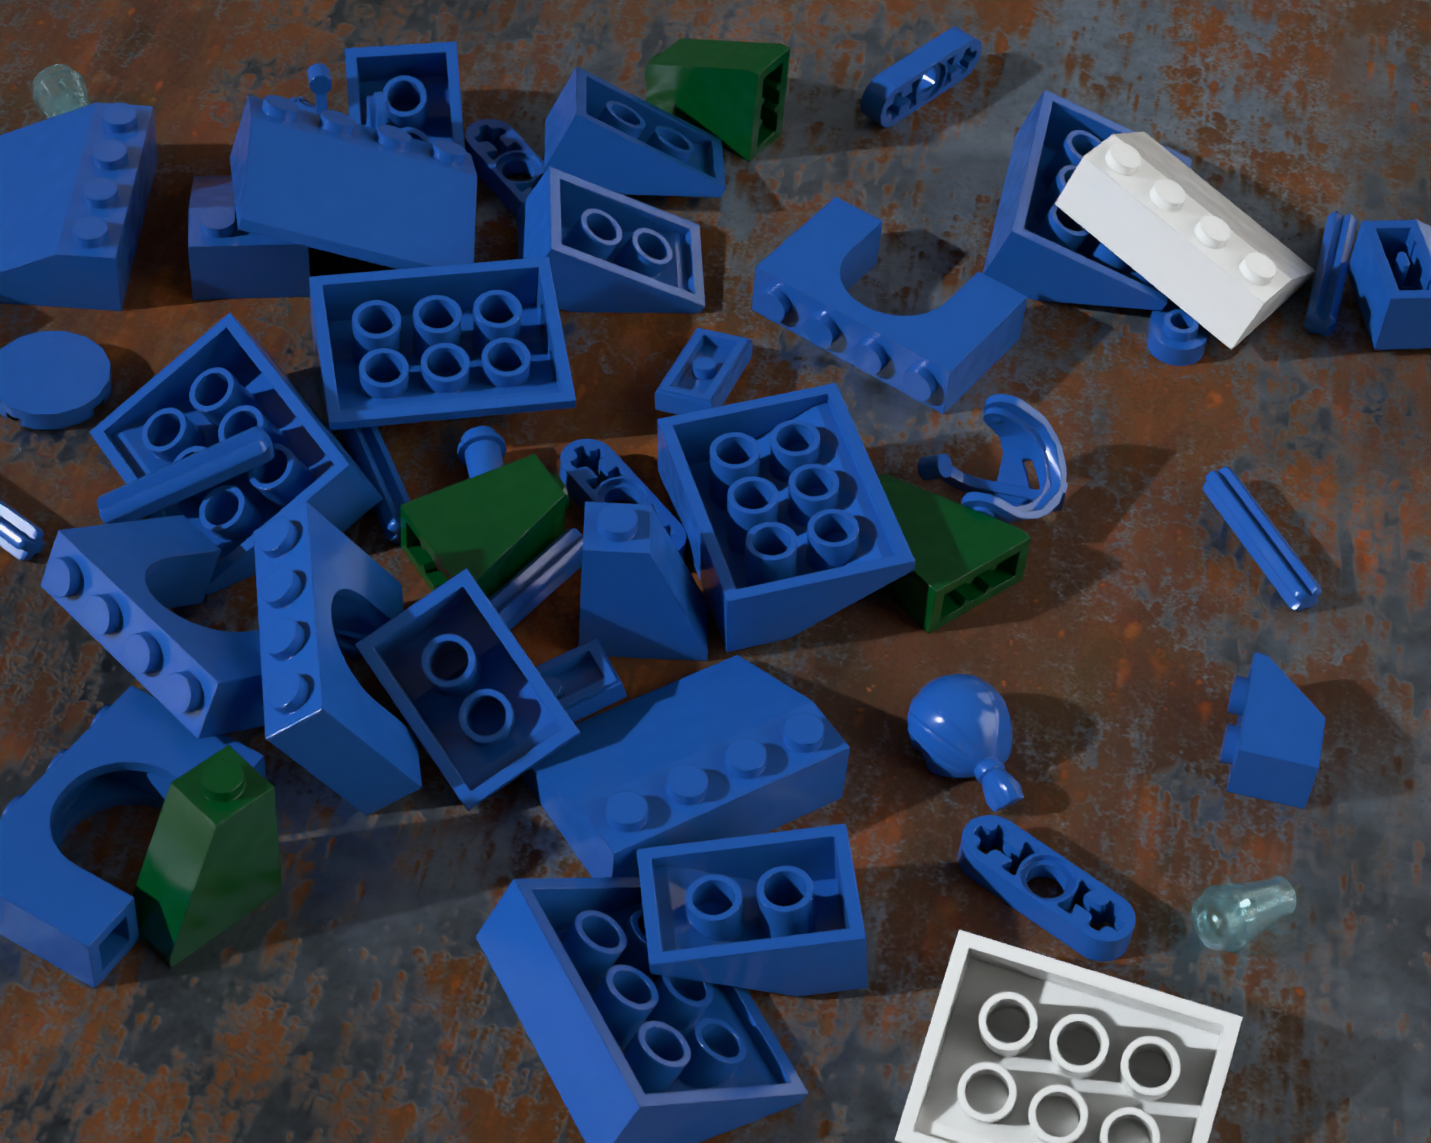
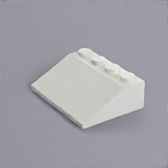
M1145 132L1112 134L1084 155L1055 202L1057 207L1231 350L1306 284L1316 272Z
M959 930L895 1142L1208 1143L1243 1017Z

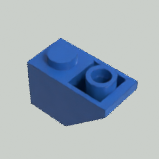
M1254 652L1247 677L1235 675L1230 692L1227 713L1238 715L1237 725L1227 724L1220 750L1219 762L1230 765L1226 791L1305 809L1319 770L1326 718L1268 655Z

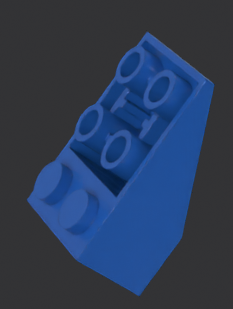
M1419 220L1361 221L1348 265L1347 275L1374 349L1431 348V226Z

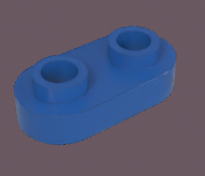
M1169 298L1162 311L1151 310L1147 347L1156 359L1173 366H1187L1196 363L1202 358L1209 335L1207 329Z

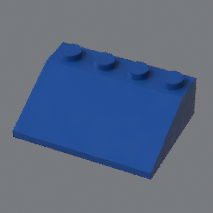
M1044 90L1015 136L983 274L1032 300L1162 311L1167 304V296L1055 205V202L1084 155L1112 134L1132 133L1134 131ZM1160 144L1191 169L1192 158Z
M248 95L230 155L238 230L395 269L474 263L477 174L471 154L467 153L462 146L443 139L434 140L433 144L413 139L406 131L391 125H379L377 129L355 123V120L350 116L334 110H324L321 114L300 109L295 102L282 96L267 95L262 99Z
M96 102L0 135V303L122 311L158 163L153 106Z
M549 257L309 277L311 328L317 371L329 430L576 407V397Z
M230 312L89 432L126 484L252 427L260 426L266 434L268 433L275 452V457L272 461L149 515L151 519L184 515L221 549L206 591L208 595L256 574L253 531L266 525L272 519L280 517L308 502L343 533L383 499L265 347Z
M836 383L657 419L658 472L675 517L686 531V546L726 652L789 639L915 570V559Z
M736 655L575 724L581 733L579 736L521 775L592 878L639 877L636 849L763 834L841 799L850 747L812 700L739 655Z
M639 877L513 879L476 935L477 941L585 1143H699L800 1104L809 1094L746 988L650 973Z

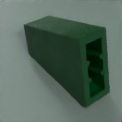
M680 38L665 51L653 56L649 61L644 75V79L647 82L646 102L722 139V148L750 162L782 135L791 48L780 43Z
M535 454L401 504V548L431 591H434L467 568L486 597L489 598L564 532L565 509H568L570 504L566 486L557 474L551 475Z
M885 473L878 477L915 559V570L880 589L928 634L1023 579L1031 536L1023 529Z
M229 745L170 783L132 895L135 899L140 939L170 968L282 891L274 786Z

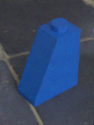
M585 502L578 646L597 638L607 657L707 661L709 604L652 505Z

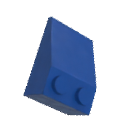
M457 41L345 48L349 116L355 120V123L360 125L367 123V96H373L374 92H383L385 102H388L390 111V123H387V125L406 131L413 139L432 144L434 140L443 139L454 142L465 149Z
M577 66L545 119L544 169L546 170L552 167L619 194L721 197L726 189L722 139Z
M552 167L546 170L518 209V259L549 257L558 308L568 312L700 313L704 309L705 294L699 224Z
M232 175L193 176L188 216V252L193 300L310 297V247L238 230Z
M467 568L355 644L468 811L481 804L581 734Z
M846 823L636 849L651 974L797 997L868 988L866 934Z

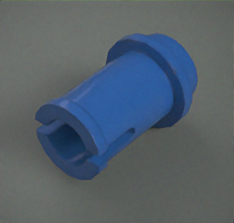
M477 426L463 434L457 453L460 462L467 466L469 478L504 466L503 457L507 448L504 438L497 434L493 428Z

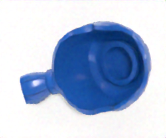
M961 673L943 675L925 684L910 703L907 722L910 744L914 751L920 749L926 762V767L932 773L943 777H975L978 783L982 784L986 803L993 812L1007 808L1022 800L1024 796L1021 785L1013 776L1005 771L1004 763L1011 754L1013 743L1012 722L1006 702L997 690L980 677Z

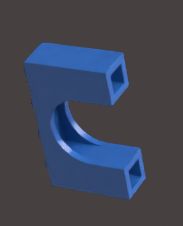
M835 196L756 266L751 310L944 415L1020 340L1028 297L978 271L947 302L927 313L910 316L891 315L862 305L847 291L877 264L883 221Z
M306 502L253 531L265 739L367 816L422 788L417 735L364 690L351 672L341 651L353 661L361 657L362 654L355 644L404 611L402 585Z
M184 515L58 530L40 586L197 739L265 726L259 630L248 632L215 630L192 623L168 610L169 608L202 604L221 552L220 548Z
M131 685L113 704L104 706L96 714L90 728L69 749H63L55 755L46 773L25 794L17 795L6 806L0 819V935L95 989L140 940L135 899L133 896L68 860L60 852V848L67 835L87 817L111 807L147 805L162 809L171 782L227 745L232 747L266 779L264 755L225 734L197 739L155 697Z

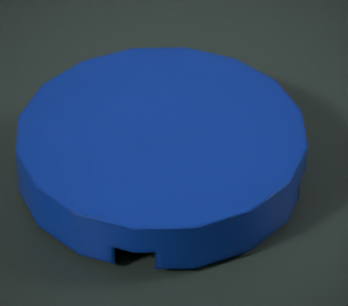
M40 331L19 337L0 349V414L7 418L8 413L10 416L20 419L21 426L35 430L62 429L83 423L94 415V408L102 400L105 405L111 396V363L103 348L86 336L68 331Z

